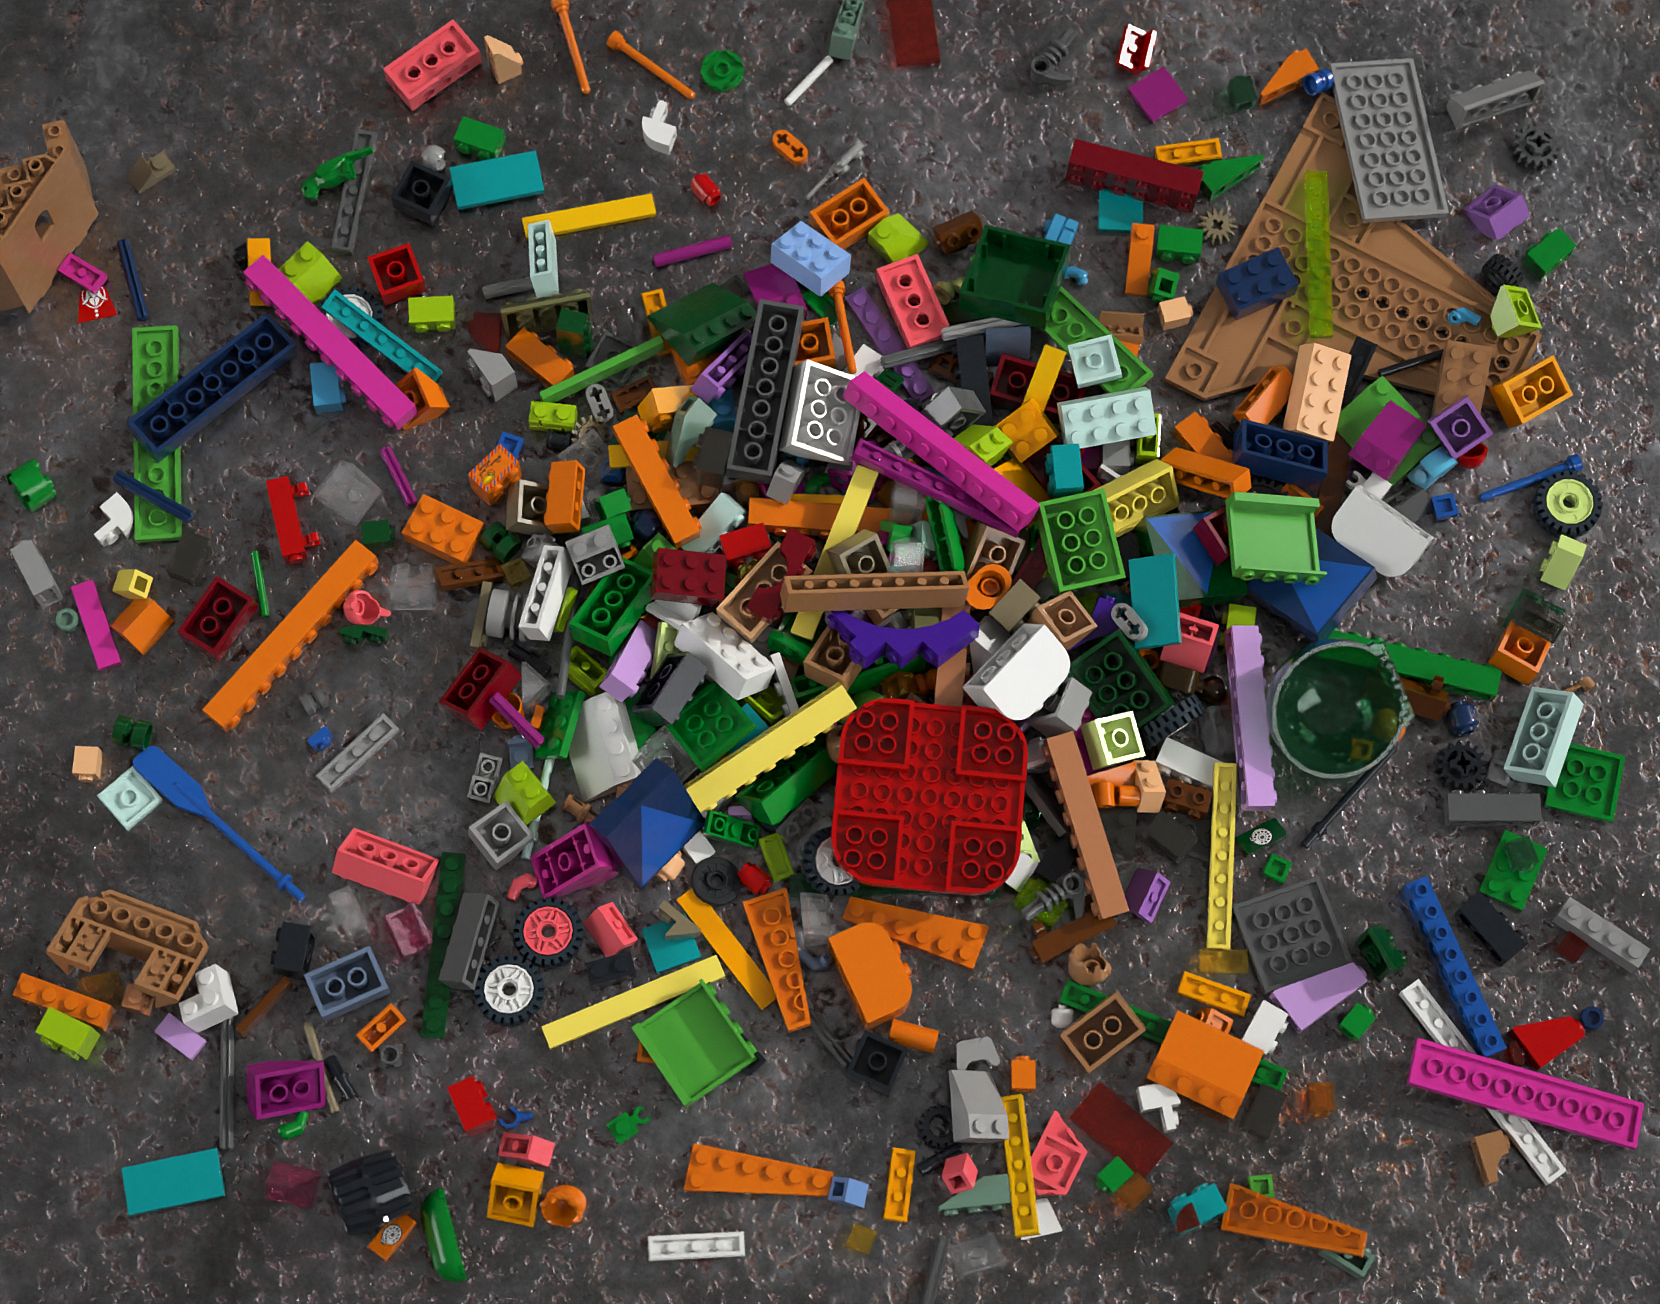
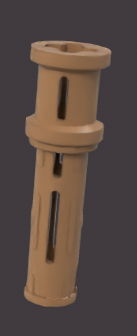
M572 792L565 799L560 809L562 811L566 810L575 816L578 822H592L598 814L592 810L593 808L590 804H584Z

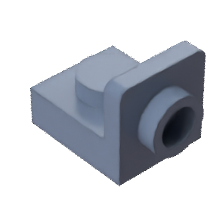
M522 735L509 739L511 769L523 760L531 770H534L533 746Z

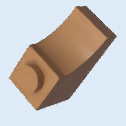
M1502 1130L1476 1136L1470 1140L1484 1186L1498 1181L1497 1167L1502 1156L1509 1153L1510 1142L1507 1135H1503Z

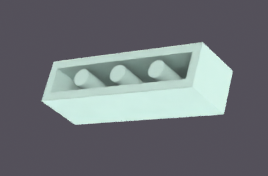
M550 220L528 224L530 278L536 297H550L559 294L556 239Z

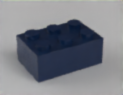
M1279 247L1219 273L1216 285L1236 321L1295 295L1299 285Z

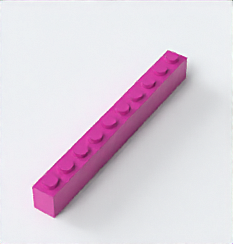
M264 255L243 271L246 278L244 282L247 287L253 292L256 290L260 294L259 297L262 302L268 307L271 305L281 321L287 320L291 324L289 327L298 337L302 335L306 339L305 344L313 352L317 350L321 354L320 359L328 367L332 365L336 369V375L343 382L347 380L352 385L350 387L351 390L358 397L362 395L367 400L365 402L373 412L378 411L382 415V421L389 428L393 426L398 431L417 414L416 406Z
M866 371L849 381L842 398L1017 532L1032 522L1040 504Z

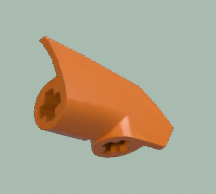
M1136 762L1087 776L1097 808L1139 805L1141 793L1139 786H1135Z

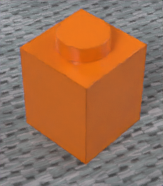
M1017 1056L1016 1060H1011L1010 1092H1034L1036 1089L1035 1060H1030L1028 1056Z

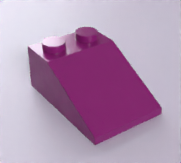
M774 264L743 273L756 310L758 309L759 299L804 306V320H807V307L794 278Z
M1390 400L1361 435L1348 455L1384 480L1389 481L1428 425Z
M266 1061L246 1065L248 1110L257 1120L326 1106L323 1061Z

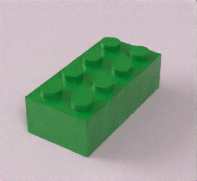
M624 557L622 559L625 568L603 576L569 623L573 639L611 657L641 617L646 605L652 601L650 599L652 570Z

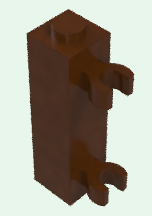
M1384 658L1381 659L1378 670L1368 667L1361 686L1360 697L1436 721H1440L1442 714H1447L1450 701H1447L1448 692L1441 690L1444 677L1435 675L1432 685L1428 686L1388 673L1391 661Z
M1090 895L1085 896L1084 906L1087 914L1048 934L1041 920L1033 923L1031 929L1037 939L1031 942L1029 953L1035 963L1039 962L1042 967L1071 952L1077 944H1086L1115 929L1117 923L1114 917L1099 920L1098 916H1094L1090 905L1093 900Z

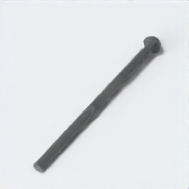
M574 565L570 587L577 589L578 594L564 629L556 698L558 699L565 698L573 643L569 623L577 613L581 580Z

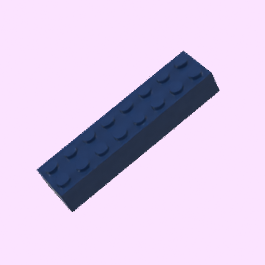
M266 312L127 421L129 433L159 463L297 354V344Z

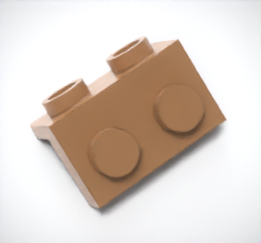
M1100 311L1099 322L1119 341L1143 345L1144 314Z

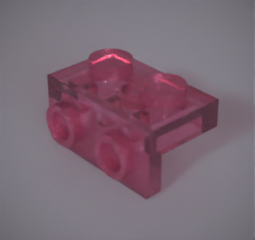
M410 902L405 908L387 913L382 917L401 959L424 952L432 944L431 932L425 927L422 913L414 902Z
M274 1161L266 1180L265 1197L274 1201L294 1204L298 1207L311 1208L313 1205V1195L319 1183L321 1172Z

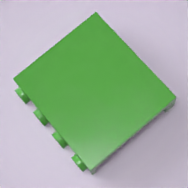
M1233 492L1225 500L1232 577H1240L1242 580L1262 579L1264 582L1280 580L1289 584L1305 582L1306 585H1315L1327 575L1326 571H1320L1314 519V512L1320 507L1318 498Z
M702 979L699 980L700 983L643 1023L640 1024L638 1022L631 1027L686 1108L757 1060L754 1055L757 1052L756 1048L750 1040L744 1041L740 1035L744 1031L736 1020L733 1023L727 1016L731 1012L723 1001L718 1003L714 997L717 994L710 981L705 984Z

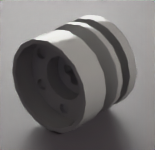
M493 589L487 613L486 635L502 638L506 629H509L510 640H515L519 630V641L526 642L528 637L518 626L528 594L525 596L524 603H522V593L520 592L516 594L514 602H511L510 591Z

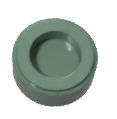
M70 608L60 610L55 616V623L63 632H72L79 625V616Z

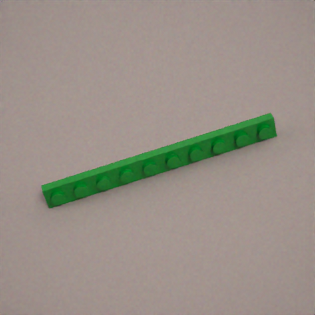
M1068 979L1059 1002L1088 1012L1109 995ZM1128 1004L1146 1027V1031L1140 1035L1162 1044L1172 1021ZM1261 1058L1251 1081L1280 1092L1288 1069Z

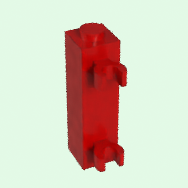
M288 476L267 480L266 485L282 557L285 563H300L303 559L308 558L306 547L321 545L318 532H312L303 536L294 497L310 495L306 482H300L292 486Z

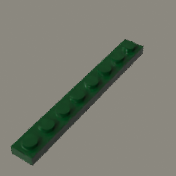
M442 852L421 1038L445 1040L451 988L439 981V977L461 903L466 854Z

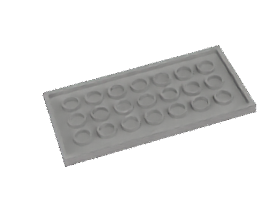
M1413 58L1330 63L1328 70L1334 78L1332 88L1362 222L1447 217L1449 214Z

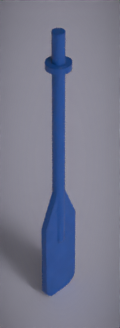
M149 746L146 751H142L134 758L133 768L175 807L204 817L278 883L276 888L279 891L285 889L300 903L306 898V895L291 882L293 877L290 874L284 876L212 812L201 785L156 746Z

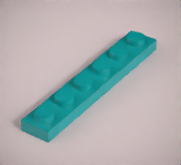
M335 289L321 306L322 310L408 374L412 369L418 368L434 382L443 373L441 369Z

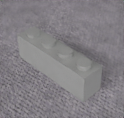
M1571 897L1562 904L1552 922L1630 973H1633L1640 967L1650 951V948Z

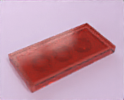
M887 0L897 67L940 63L932 0Z
M1102 1082L1095 1086L1069 1118L1114 1157L1119 1156L1133 1173L1142 1180L1173 1144L1171 1140Z

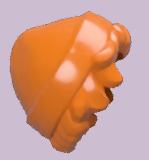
M570 1185L556 1186L547 1193L544 1201L540 1202L542 1216L552 1225L570 1228L573 1223H579L582 1220L586 1209L585 1195L578 1188Z

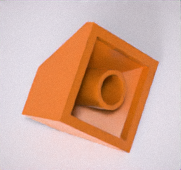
M418 368L412 369L395 384L417 409V414L403 426V430H408L436 419L450 407L442 387Z

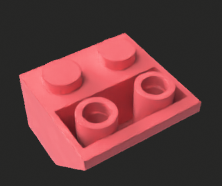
M1180 613L1182 644L1163 646L1159 660L1203 674L1219 625Z

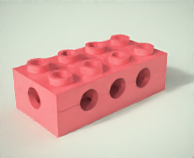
M453 19L384 67L383 70L386 81L410 110L413 111L476 67L482 60L480 50Z
M915 254L878 268L876 271V281L906 349L943 340L941 329L950 325L919 255Z

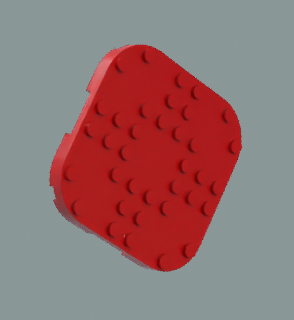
M880 698L863 704V706L849 716L840 738L831 832V847L840 868L853 880L875 887L975 896L987 894L1002 886L1012 875L1020 856L1028 763V747L1022 730L1018 728L1012 719L1005 717L996 709L968 705L958 707L916 703L915 700Z

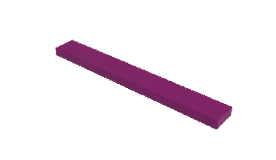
M860 438L852 454V460L939 502L942 501L946 505L1015 538L1019 535L1020 530L1017 532L955 483Z

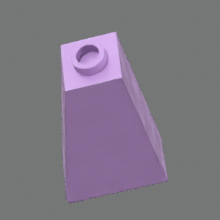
M1352 962L1277 989L1269 997L1277 1008L1288 1013L1287 1021L1299 1034L1365 985L1368 981L1365 978L1367 974L1361 966H1356Z

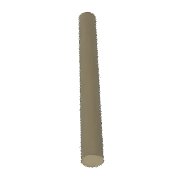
M312 1022L304 1023L302 1026L313 1060L324 1062ZM324 1064L325 1098L330 1113L335 1114L340 1110Z

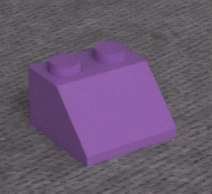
M1495 184L1462 209L1463 213L1483 235L1495 240L1505 237L1509 231L1520 225L1523 220L1530 216L1521 193Z

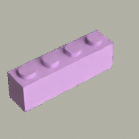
M640 619L633 627L623 646L620 647L599 687L621 703L628 696L632 698L639 689L637 683L639 684L647 674L644 670H647L653 662L651 656L654 655L657 631Z

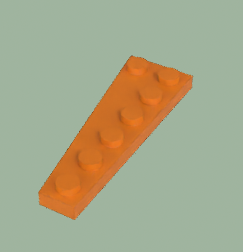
M785 887L742 902L788 1033L811 1026L787 888Z
M850 897L842 916V920L854 925L864 922L876 923L888 932L892 940L972 971L989 926L855 897Z
M693 1143L684 1191L828 1197L834 1172Z
M1230 1183L1226 1200L1228 1210L1223 1215L1222 1231L1352 1256H1364L1367 1232Z

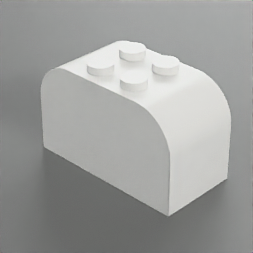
M1362 485L1354 488L1332 521V533L1338 543L1373 565L1377 572L1389 577L1400 576L1414 566L1434 539L1433 536Z
M1023 624L962 688L978 707L996 709L1007 718L1023 720L1038 712L1043 707V702L1058 691V686L1066 679L1069 673V655L1045 624Z

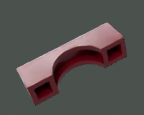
M793 528L789 529L780 545V554L787 563L785 576H803L806 571L803 568L806 561L813 559L817 549L814 548V539ZM783 579L772 587H757L746 607V612L769 625L774 620L778 621L783 613L780 598Z

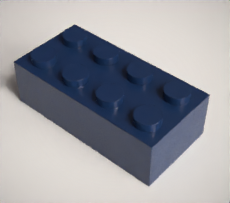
M1242 419L1233 435L1232 464L1249 468L1250 474L1318 491L1328 474V440Z

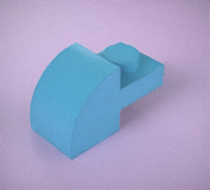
M1443 445L1423 458L1420 464L1406 476L1412 483L1426 490L1459 462L1451 457Z

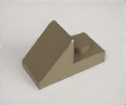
M162 151L147 161L143 156H140L127 177L140 194L177 170L165 152Z
M665 900L659 905L658 908L661 913L659 916L669 925L674 923L664 936L666 941L699 937L701 929Z

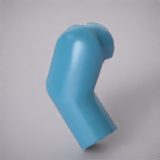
M1070 266L1067 268L1064 279L1072 277L1076 279L1078 285H1085L1088 282V274L1085 270Z
M1463 307L1451 311L1448 314V321L1453 325L1467 321L1477 326L1482 316Z

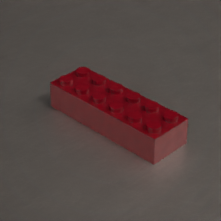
M1075 139L1065 181H1069L1076 186H1089L1096 191L1112 189V194L1124 196L1127 193L1133 195L1134 200L1151 202L1158 207L1175 208L1181 213H1193L1204 171Z

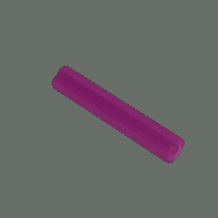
M386 446L380 449V455L406 507L416 505L417 499L391 447Z
M495 693L489 699V703L534 748H538L544 742L545 738L500 693Z

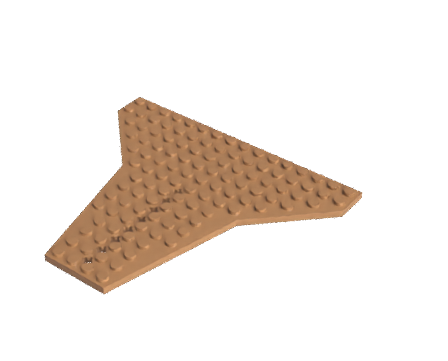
M1321 92L1302 130L1225 270L1279 247L1299 284L1295 295L1236 321L1216 285L1164 381L1202 401H1207L1255 387L1272 366H1286L1294 376L1300 345L1317 343L1349 354L1356 336L1378 345L1363 376L1365 379L1376 381L1380 378L1378 369L1443 349L1445 340L1459 342L1465 340V343L1493 347L1482 407L1500 411L1489 388L1524 369L1542 335L1537 331H1533L1512 338L1497 337L1492 329L1493 323L1490 318L1496 301L1492 294L1403 221L1362 222L1335 98ZM1362 290H1365V295L1368 297L1360 298L1357 294V291L1361 292ZM1382 300H1385V305L1388 307L1380 308L1378 307L1379 305L1376 302H1381ZM1464 307L1482 317L1477 326L1467 321L1453 325L1448 321V314L1453 310ZM1402 310H1405V315L1408 317L1400 318L1398 317L1396 311L1401 312ZM1421 320H1425V325L1428 327L1420 328L1416 321L1421 322ZM1445 330V335L1448 337L1440 338L1436 331ZM1442 358L1385 376L1384 378L1391 385L1435 396ZM1505 360V365L1508 367L1500 368L1496 361Z

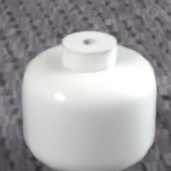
M1058 1004V1008L1052 1009V1024L1057 1028H1067L1075 1022V1011L1073 1008H1068L1067 1004Z

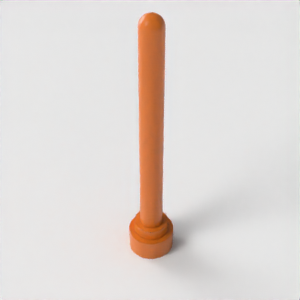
M552 0V9L560 17L581 91L587 94L590 92V87L567 13L570 7L568 0Z
M615 30L609 36L606 45L611 49L622 50L688 99L695 97L694 91L628 45L621 33Z
M840 280L828 290V295L834 299L848 372L855 374L857 368L843 303L846 290L844 282Z

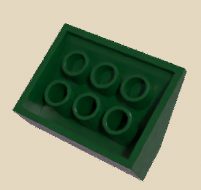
M712 282L649 314L647 318L690 367L733 344L746 330L752 334L757 312L748 301Z
M1121 629L1116 630L1070 663L1067 677H1073L1092 691L1088 707L1097 719L1133 711L1139 730L1156 719L1157 716L1176 705L1143 656L1135 649L1131 639Z

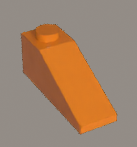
M1307 48L1301 51H1293L1288 55L1287 59L1260 93L1258 99L1259 106L1302 86L1305 75L1319 71Z
M1132 223L1127 260L1126 295L1147 297L1155 225Z

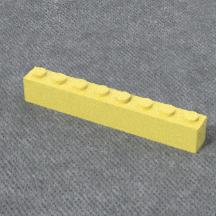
M837 682L683 786L700 812L712 810L718 805L717 801L723 797L725 799L730 798L737 792L736 789L743 784L745 786L751 784L757 779L756 775L762 771L764 773L769 772L776 766L775 763L782 758L784 760L790 758L796 753L795 749L801 745L805 747L815 740L814 736L820 732L823 734L829 732L834 728V723L838 720L844 721L848 719L857 707L843 685Z

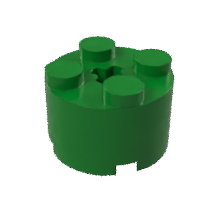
M34 458L27 460L5 475L9 486L14 484V494L27 510H30V513L51 501L57 495L53 489V482L48 475L43 477L39 471L41 468Z

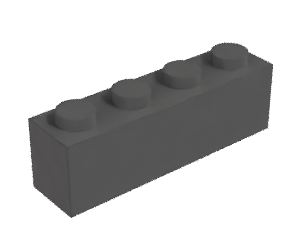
M1453 790L1443 799L1445 826H1537L1542 821L1540 794H1533L1531 790L1519 791V794L1510 793L1508 790H1499L1496 793H1487L1485 790H1476L1473 793Z
M464 892L439 977V981L451 989H475L500 903L487 893Z

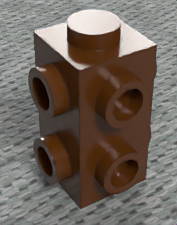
M971 210L932 227L934 232L932 240L937 249L940 248L945 254L954 253L960 247L967 244H975L979 241L983 231L980 217Z
M1168 778L1164 786L1166 794L1161 808H1164L1166 812L1171 814L1180 813L1186 815L1191 820L1204 821L1213 792L1208 791L1204 786H1192L1186 784L1181 779Z

